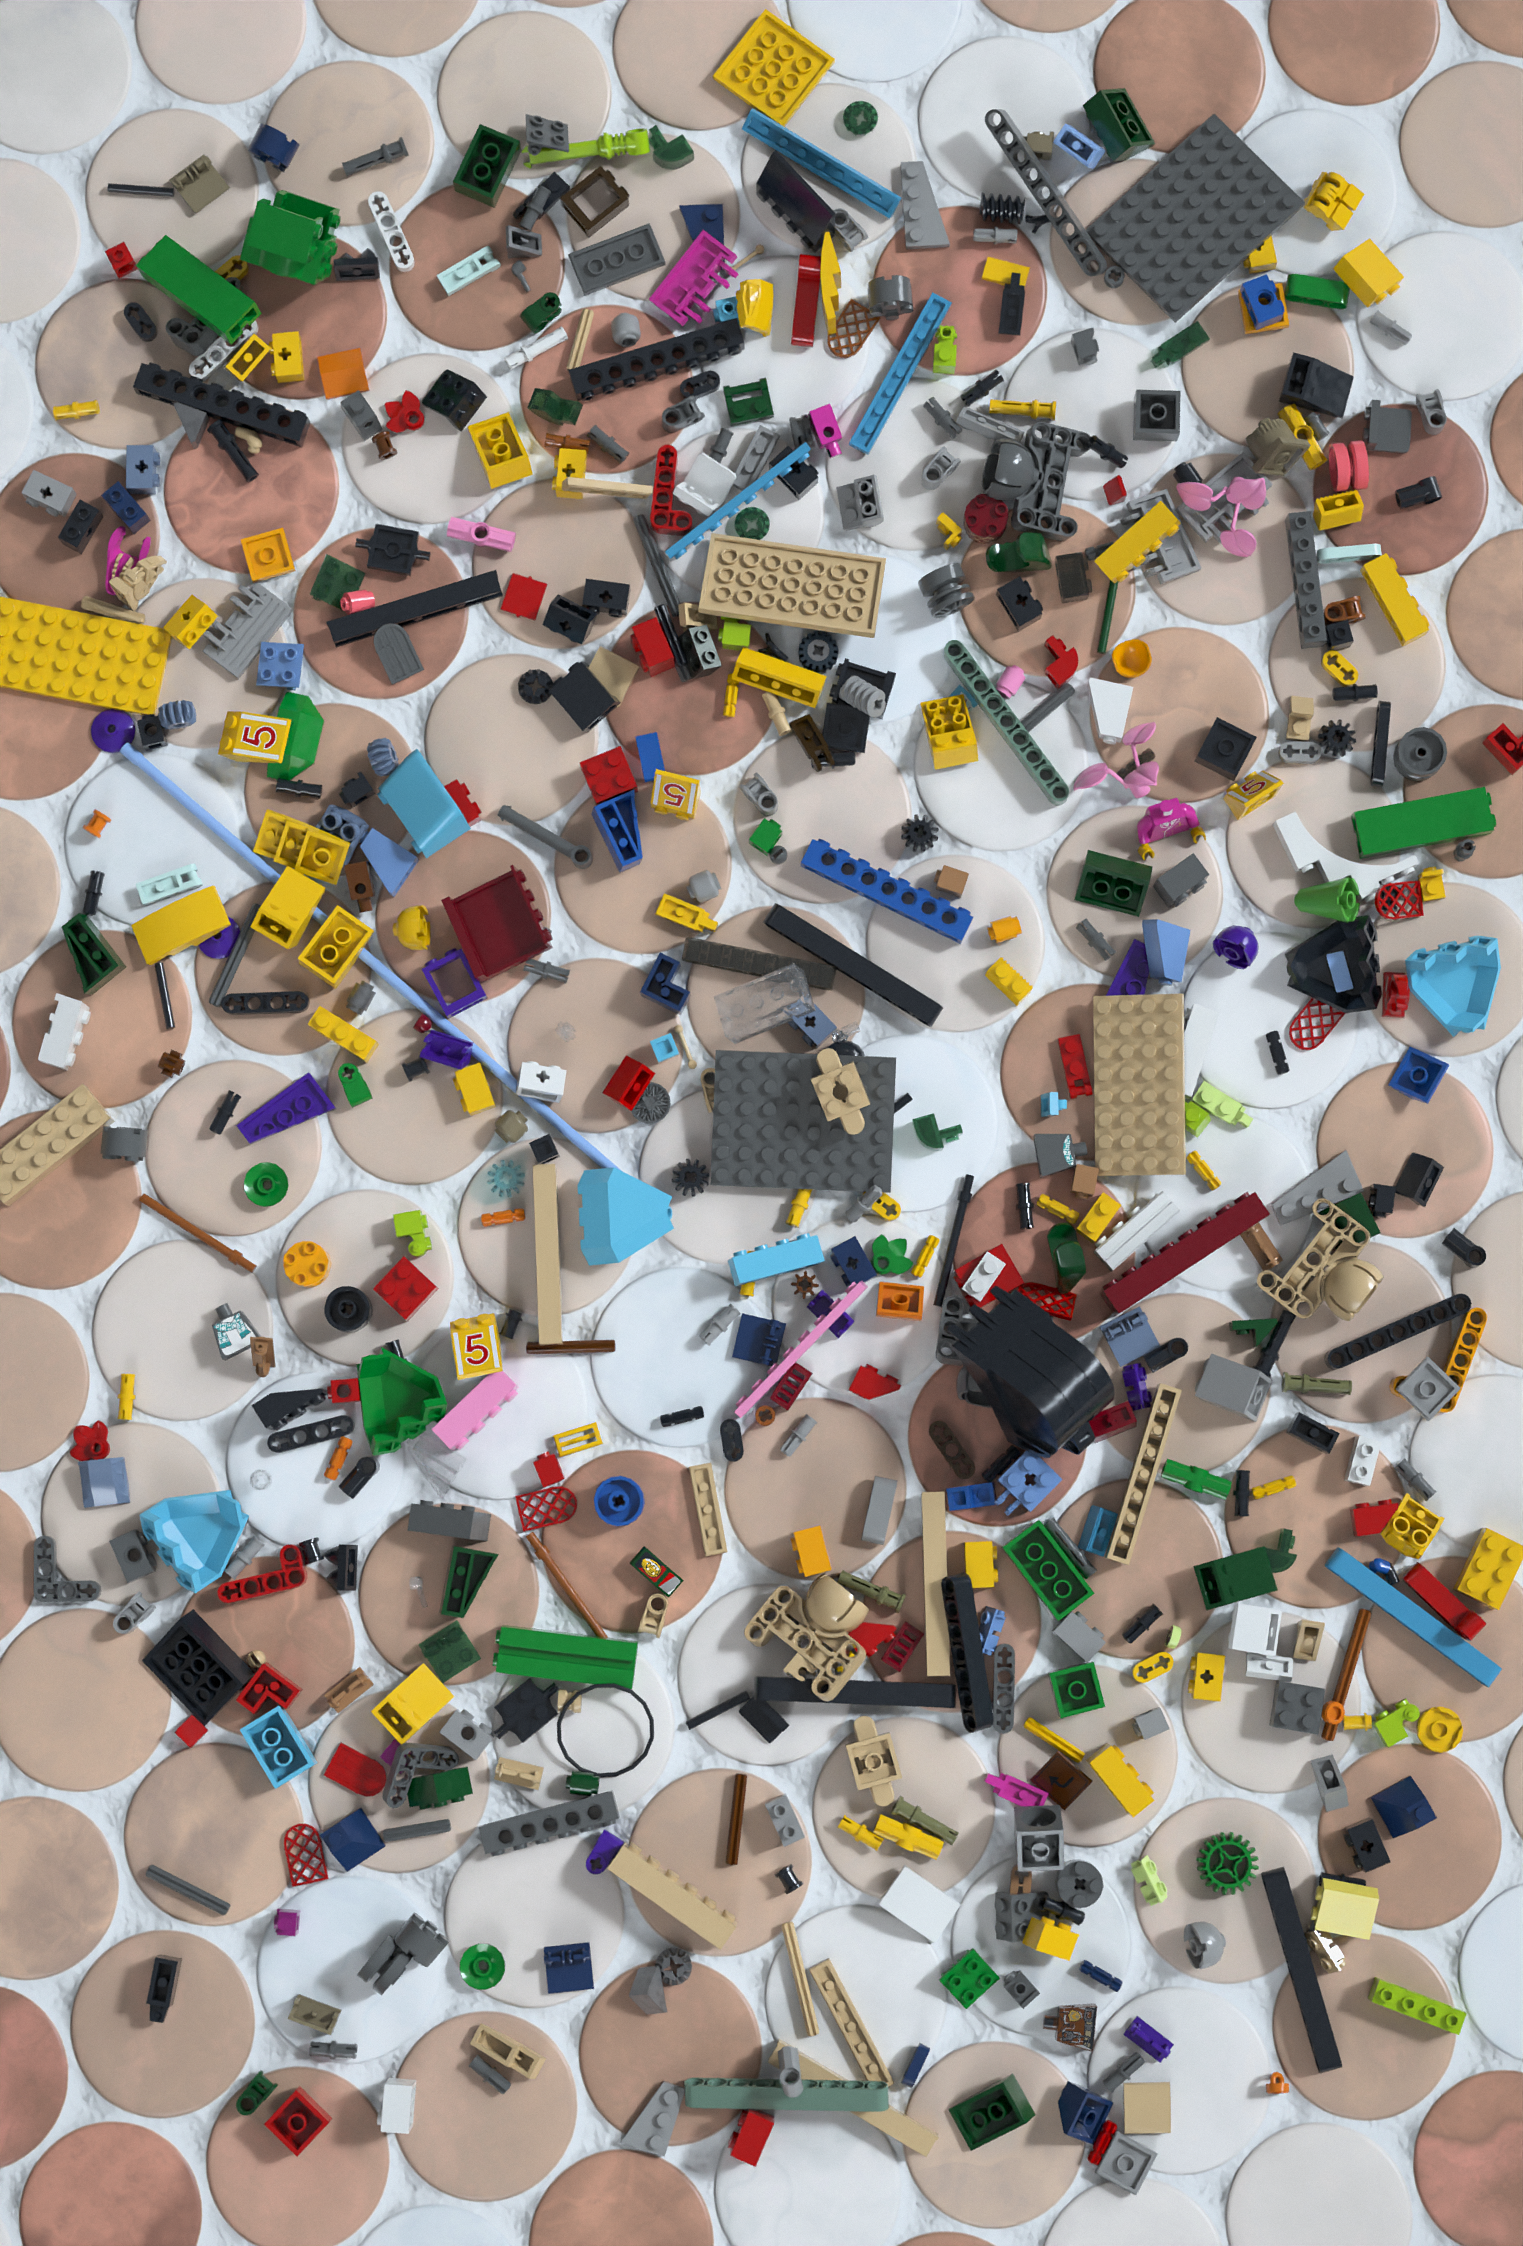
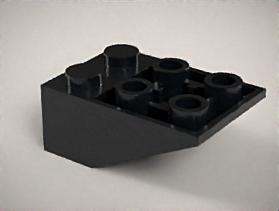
M1293 352L1279 402L1289 405L1295 403L1297 407L1343 419L1354 376L1316 358Z
M321 1388L270 1393L251 1406L266 1429L278 1431L288 1424L287 1420L291 1417L298 1418L307 1412L306 1408L311 1404L317 1406L324 1402L327 1390Z

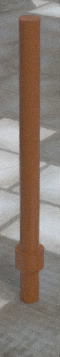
M145 1193L141 1196L140 1202L228 1257V1261L234 1265L238 1264L251 1273L256 1269L257 1265L244 1258L243 1254L235 1249L233 1251Z
M534 1532L527 1535L526 1538L536 1551L535 1555L545 1563L594 1634L598 1637L608 1638L549 1555L550 1551L547 1546L542 1545Z

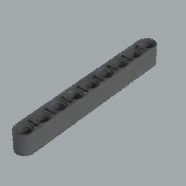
M1002 109L988 111L985 115L986 126L1084 273L1088 276L1103 274L1107 268L1105 258L1009 114ZM997 113L1001 117L999 125H995L993 122V117ZM1008 132H1011L1013 135V141L1010 144L1005 139ZM1020 150H1023L1025 153V160L1023 162L1018 160V152ZM1033 168L1038 173L1035 180H1032L1030 177V171ZM1044 187H1047L1050 191L1047 199L1042 195ZM1056 205L1062 208L1060 217H1057L1054 213ZM1069 223L1074 226V233L1072 235H1069L1066 231ZM1080 242L1086 244L1087 249L1084 254L1078 249ZM1093 260H1096L1099 264L1096 272L1091 269V262Z

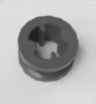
M1118 266L1109 267L1104 276L1105 284L1110 288L1120 287L1125 277L1123 269ZM1111 273L1120 276L1116 282H1114V279H1109Z

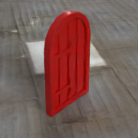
M342 1742L324 1773V1776L354 1791L356 1794L366 1797L380 1793L387 1781L386 1771L379 1762Z

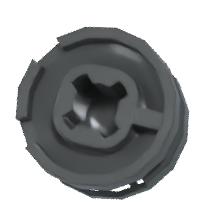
M807 414L801 415V418L790 417V428L795 448L800 447L805 442L808 445H813Z

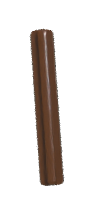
M615 1340L563 1341V1345L551 1344L540 1346L539 1342H527L526 1344L527 1354L615 1352L616 1350Z
M736 1773L725 1861L728 1865L738 1864L747 1775L742 1773Z

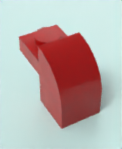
M1052 635L1045 641L1044 646L1056 661L1045 669L1044 674L1058 690L1075 675L1078 666V654L1074 647L1066 652L1065 649L1067 648L1060 638L1056 639Z

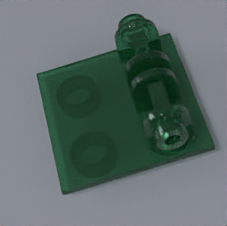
M326 554L309 595H312L316 601L321 602L322 600L342 610L340 600L343 594L358 591L366 573Z
M458 1620L419 1644L422 1649L421 1652L428 1659L442 1683L481 1659Z

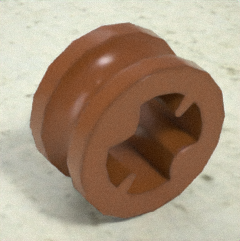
M767 1405L759 1407L755 1413L756 1421L760 1425L769 1426L775 1420V1411ZM767 1409L771 1412L769 1415H772V1418L762 1422L760 1420L762 1417H759L760 1411L765 1412Z

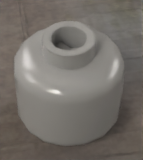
M621 313L612 320L611 330L615 343L622 347L635 345L641 337L637 317L629 313Z
M708 870L691 876L689 878L690 885L687 886L691 899L696 897L700 903L717 897L719 894L718 890L721 889L715 873H711Z

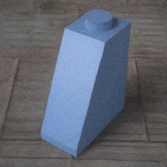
M372 828L370 832L366 831L360 840V843H362L360 847L389 894L395 897L419 860L415 855Z
M1158 919L1143 920L1142 928L1150 978L1157 979L1159 984L1172 986V982H1182L1191 930Z

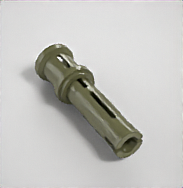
M1284 1372L1281 1387L1282 1392L1290 1390L1301 1391V1394H1306L1308 1391L1351 1395L1352 1381L1313 1378L1307 1374H1302V1376L1289 1375L1288 1372Z
M842 1570L837 1581L838 1584L875 1599L876 1603H878L877 1605L881 1606L883 1604L894 1609L895 1613H899L906 1594L900 1595L889 1590L888 1586L881 1588Z
M899 1796L890 1813L904 1818L909 1825L916 1824L950 1845H953L959 1832L923 1813L918 1805L913 1806L904 1801L902 1796Z

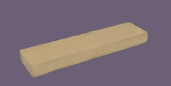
M567 477L562 482L563 491L647 499L653 494V486L574 477Z
M711 1463L690 1466L689 1471L705 1556L726 1553L728 1551Z

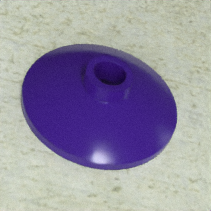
M108 709L96 716L91 726V736L94 743L101 750L109 753L120 752L127 742L131 744L136 732L132 718L126 712L117 709ZM110 726H115L114 732H108Z
M228 917L231 925L220 931L222 934L220 939H214V936L198 945L205 955L214 959L229 957L240 933L238 924L232 918Z

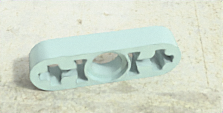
M1380 544L1330 547L1317 550V560L1320 564L1373 560L1382 555Z

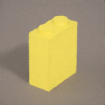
M1323 1878L1321 1886L1316 1888L1315 1900L1318 1901L1316 1907L1312 1906L1310 1920L1314 1921L1315 1930L1369 1940L1379 1903L1378 1889Z

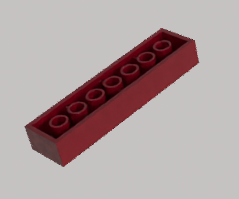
M1247 1191L1234 1200L1236 1205L1233 1207L1227 1204L1215 1213L1217 1217L1213 1220L1209 1216L1196 1225L1198 1228L1196 1231L1193 1232L1192 1229H1189L1180 1235L1178 1243L1174 1244L1171 1241L1159 1249L1161 1254L1155 1257L1154 1254H1151L1142 1260L1140 1268L1136 1269L1133 1266L1121 1274L1123 1279L1117 1281L1115 1278L1102 1287L1104 1291L1100 1295L1114 1316H1117L1269 1216L1270 1213L1256 1192L1250 1195Z

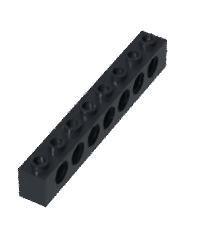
M737 318L568 371L577 401H589L598 394L608 395L621 387H634L637 385V382L644 380L645 382H650L663 374H676L679 369L686 367L687 369H693L702 362H715L728 354L729 356L738 355L742 352L741 350L745 349V344ZM717 339H724L726 341L722 346H718L714 342ZM702 345L705 347V350L696 352L694 347ZM675 352H682L684 356L676 359L673 357V354ZM660 358L663 360V363L654 365L652 360ZM638 364L642 366V369L634 372L631 370V367ZM613 371H619L621 376L612 378L610 374ZM597 377L600 379V382L592 385L589 383V380Z
M150 362L148 365L141 363L133 385L136 394L170 405L178 402L206 412L210 418L216 420L223 419L225 423L241 426L295 446H303L311 424L306 413L299 410H294V412L286 410V407L278 403H273V405L267 404L265 400L256 396L252 398L246 397L244 393L238 390L230 392L224 390V387L219 384L211 383L209 385L203 383V380L195 376L187 378L182 376V373L173 369L166 371L155 363ZM158 380H166L163 386H155ZM178 387H186L183 393H176ZM200 393H207V397L205 399H197V396ZM220 400H228L224 407L217 406ZM242 406L249 407L246 413H238ZM261 414H270L268 419L259 420ZM283 420L290 421L287 427L279 426Z

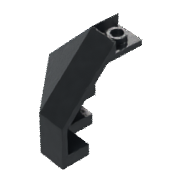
M1359 916L1354 921L1349 922L1337 920L1285 953L1284 955L1288 961L1287 973L1290 976L1287 986L1344 1013L1377 1009L1382 996V988L1380 985L1377 986L1376 973H1380L1379 954L1374 952V942L1378 941V937L1370 916ZM1339 951L1344 952L1353 984V989L1336 992L1326 957L1327 954Z

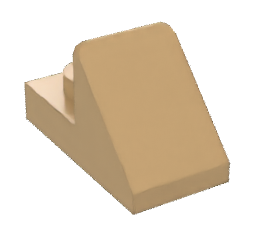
M678 604L680 626L683 627L684 632L689 628L707 625L709 631L718 630L716 615L698 613L699 605Z
M1291 696L1286 740L1309 741L1311 719L1314 716L1313 698Z
M1304 1619L1297 1623V1638L1293 1650V1658L1316 1661L1325 1623Z

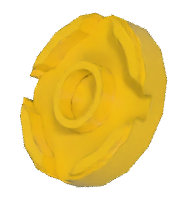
M1441 1706L1432 1707L1423 1712L1418 1719L1416 1727L1417 1737L1421 1744L1434 1752H1448L1454 1749L1462 1739L1463 1726L1460 1718L1451 1709Z

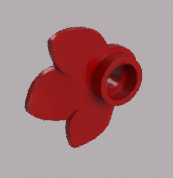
M406 390L403 394L402 402L392 401L385 403L386 412L391 418L386 424L389 430L401 433L407 429L415 431L423 426L425 418L420 411V401L412 392ZM412 417L418 418L416 423H411L410 419Z
M98 1420L92 1428L84 1425L74 1428L73 1437L77 1445L69 1452L73 1458L79 1461H88L91 1458L94 1460L104 1459L109 1455L108 1429L103 1422ZM97 1445H100V1450L96 1452Z

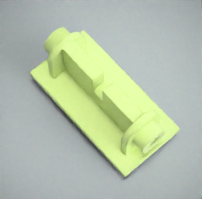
M1148 1855L1140 1861L1132 1862L1131 1871L1137 1883L1146 1881V1885L1140 1887L1146 1903L1149 1902L1150 1906L1158 1902L1162 1903L1168 1897L1167 1888L1158 1878L1155 1863L1149 1859Z

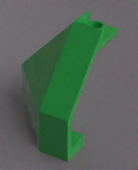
M382 1347L379 1355L362 1357L360 1364H356L363 1429L373 1456L396 1452L402 1448V1442L408 1438L411 1440L415 1439L426 1431L425 1426L433 1421L438 1423L445 1417L447 1401L439 1379L435 1375Z

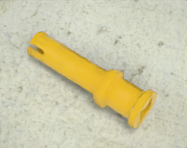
M990 399L989 414L1031 416L1033 420L1037 418H1050L1051 421H1055L1056 401L1045 403L1038 402L1035 399L1032 402Z

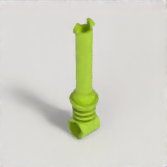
M645 128L626 131L625 135L623 133H620V136L615 134V137L604 132L603 136H599L597 140L569 143V153L542 147L538 155L534 156L529 153L530 162H524L523 165L532 168V164L597 155L602 158L607 157V160H610L615 156V153L618 156L621 153L626 155V152L629 155L646 154L650 152L648 132ZM526 146V147L521 151V153H527V152H528V146Z

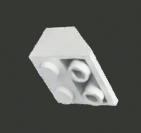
M1235 1603L1232 1611L1231 1632L1228 1636V1649L1276 1656L1282 1610Z

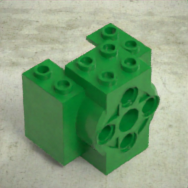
M285 190L276 192L273 206L270 205V200L264 198L257 201L255 213L249 219L240 260L260 266L273 274L298 279L313 285L329 277L332 271L331 258L335 256L338 244L335 243L337 236L334 235V231L338 229L341 221V216H338L340 209Z

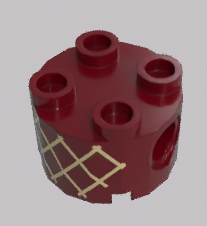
M985 494L976 495L966 506L963 519L964 529L968 537L981 544H989L1000 539L1006 530L1009 517L1008 507L1002 500L990 498Z

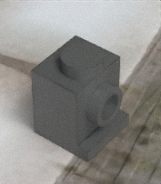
M1094 328L1072 334L1071 344L1078 365L1084 363L1085 365H1091L1098 361L1096 356L1097 352H1099L1097 340L1093 339Z
M1021 1970L1017 1973L1015 1971L1011 1972L1004 1979L1006 1982L1003 1985L1004 1988L1023 2009L1040 1994L1038 1989ZM1020 1984L1025 1986V1990L1021 1993L1016 1991V1987Z

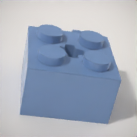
M1025 1451L997 1479L1006 1490L994 1503L997 1506L1002 1504L1006 1497L1011 1494L1016 1500L1006 1508L1004 1513L1007 1516L1019 1504L1028 1512H1031L1063 1479L1039 1456ZM1026 1474L1029 1476L1032 1474L1035 1477L1033 1479L1035 1482L1033 1486L1031 1484L1027 1486L1024 1483L1026 1481L1024 1477Z

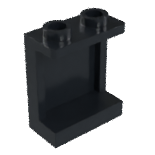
M845 658L844 663H839L836 676L839 679L837 685L832 684L829 697H833L832 703L852 706L839 698V692L843 684L850 677L858 676L885 693L887 707L896 673L877 671L851 663L849 659ZM884 710L883 714H881L879 717H876V718H879V719H882V720H883L885 710Z
M581 661L580 663H574L568 669L569 673L564 678L559 677L552 684L553 688L549 692L584 732H589L621 702L616 696L610 694L588 668L589 665Z

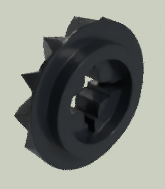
M529 669L528 672L522 674L518 682V691L526 702L541 704L552 695L549 691L553 688V681L547 672L540 669ZM536 678H538V683L542 687L537 688L535 695H533V689L529 685L534 684Z

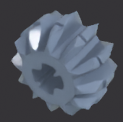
M177 700L163 704L158 708V717L162 728L170 730L185 728L196 722V709L191 701Z
M379 738L368 744L369 762L375 774L380 777L389 776L399 766L394 745L386 738Z

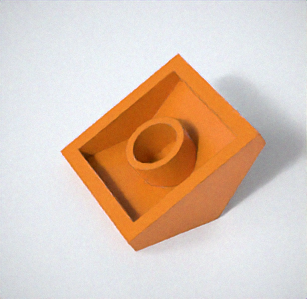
M360 348L317 357L326 400L351 395L358 390L360 392L369 391Z

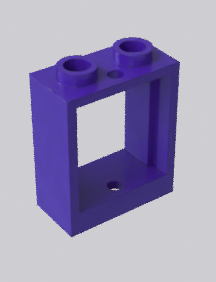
M456 948L447 951L444 954L445 957L438 961L436 958L424 964L425 968L422 969L448 1019L488 999L481 984L475 979L462 949L457 950ZM460 958L477 990L447 1006L430 973Z

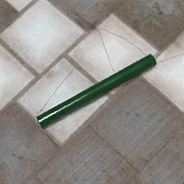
M1111 580L1109 582L1097 653L1106 654L1118 581L1115 584Z

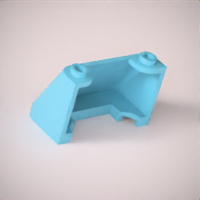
M418 749L411 752L378 787L380 792L377 795L384 805L388 803L412 836L414 840L411 842L412 846L418 854L422 852L426 858L471 829L459 807Z

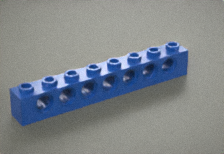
M812 839L801 861V867L959 944L962 943L973 920L970 911L962 907L956 909L950 906L951 902L941 897L936 899L930 896L931 893L921 887L917 890L911 887V883L903 878L896 880L890 877L888 871L882 868L876 870L870 867V863L864 859L858 858V860L849 857V852L840 848L837 851L831 848L830 843L825 840L818 839L816 841ZM828 855L834 859V862L831 865H824L821 859ZM850 865L853 867L854 872L851 875H845L841 871L842 867ZM865 875H870L873 877L874 882L866 885L862 882L861 878ZM884 885H891L894 888V892L886 895L882 892L881 888ZM909 894L914 898V902L912 904H905L901 899L902 896ZM930 904L933 906L934 912L925 914L922 911V906ZM944 914H951L954 917V922L946 924L942 921V916Z

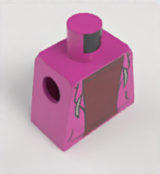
M831 404L809 411L807 417L819 449L825 447L829 458L842 454L838 444L842 439V435ZM823 432H830L832 437H826Z

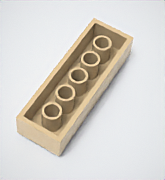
M81 1084L0 1150V1200L5 1205H12L102 1132L103 1126H110L115 1122L87 1086Z
M625 1842L607 1869L721 1950L737 1927L736 1917L726 1909L722 1912L716 1908L717 1903L710 1897L705 1896L702 1898L697 1894L698 1889L687 1882L685 1885L678 1880L680 1876L672 1870H663L659 1867L661 1863L651 1855L648 1858L642 1855V1849L636 1844L630 1842L628 1845Z

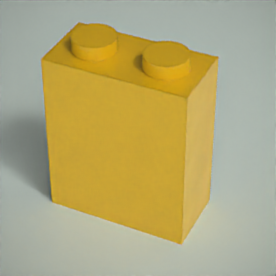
M1370 238L1345 254L1333 268L1367 308L1374 303L1380 304L1387 297V294L1392 296L1400 288L1399 283L1404 278Z

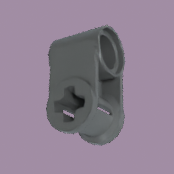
M690 396L664 410L662 413V427L668 433L677 432L689 425L698 423L705 417L696 404V397ZM672 416L677 419V422L673 424L668 423L666 419Z

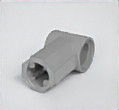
M791 2046L782 2047L778 2051L782 2089L786 2096L797 2097L803 2091L798 2049Z

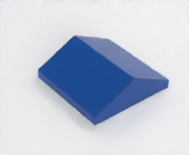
M1409 1047L1388 1085L1413 1100L1428 1104L1450 1065Z

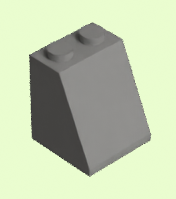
M1211 1353L1210 1358L1204 1363L1203 1376L1195 1386V1396L1205 1402L1256 1422L1272 1379L1259 1370Z

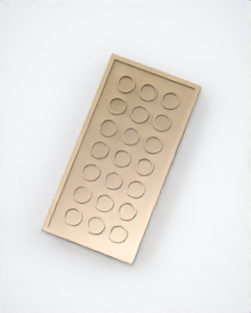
M711 533L698 613L875 638L886 558Z
M1184 994L1093 996L1095 1168H1099L1098 1176L1186 1175Z

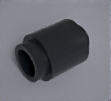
M1182 462L1174 469L1173 477L1178 483H1202L1203 481L1191 462L1188 464Z

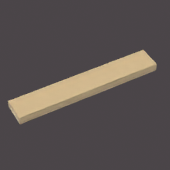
M828 1958L810 1968L809 1971L866 2080L883 2081L888 2084V2087L893 2085L894 2081L830 1959Z

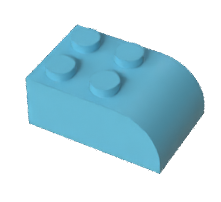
M281 1705L240 1729L275 1789L318 1763L294 1722Z

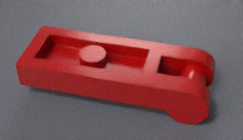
M1080 1034L1058 1038L1070 1099H1075L1077 1096L1084 1094L1085 1096L1093 1095ZM1082 1080L1083 1086L1075 1087L1074 1081Z

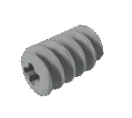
M852 676L840 689V699L863 711L870 717L876 718L883 714L886 707L885 693L865 680L860 679L858 676Z

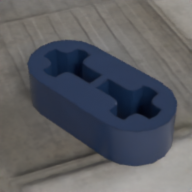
M921 2043L918 2044L903 2075L902 2084L910 2088L913 2087L929 2054V2047Z

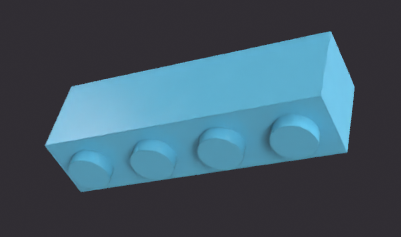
M807 1233L797 1236V1240L789 1242V1239L775 1242L776 1246L768 1248V1245L765 1244L755 1247V1252L747 1253L746 1250L733 1253L734 1257L728 1260L734 1285H743L824 1262L818 1236L810 1237V1234Z

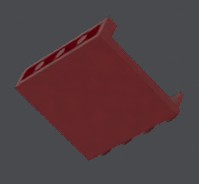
M514 865L510 866L511 871L454 899L448 896L441 900L475 979L481 983L553 948L550 942L553 940V937L548 928L544 929L541 922L544 920L540 909H536L533 901H536L534 894L524 884L527 881L522 869L518 870Z

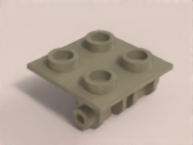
M204 154L169 180L195 214L230 189L229 185L211 164V160Z

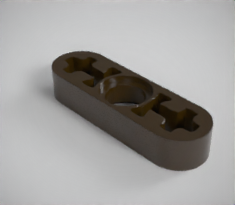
M943 1421L932 1423L929 1427V1436L952 1470L961 1479L972 1477L975 1473V1465L948 1425ZM936 1425L939 1428L942 1426L945 1428L943 1434L946 1438L949 1435L952 1437V1440L946 1441L942 1447L939 1442L943 1441L939 1435H933L935 1431L934 1426ZM950 1443L958 1447V1454L954 1457L948 1456L945 1452L946 1446ZM961 1454L965 1456L964 1459H961L963 1464L971 1466L968 1475L959 1473L958 1470L961 1469V1466L958 1462L955 1465L951 1462L958 1459Z

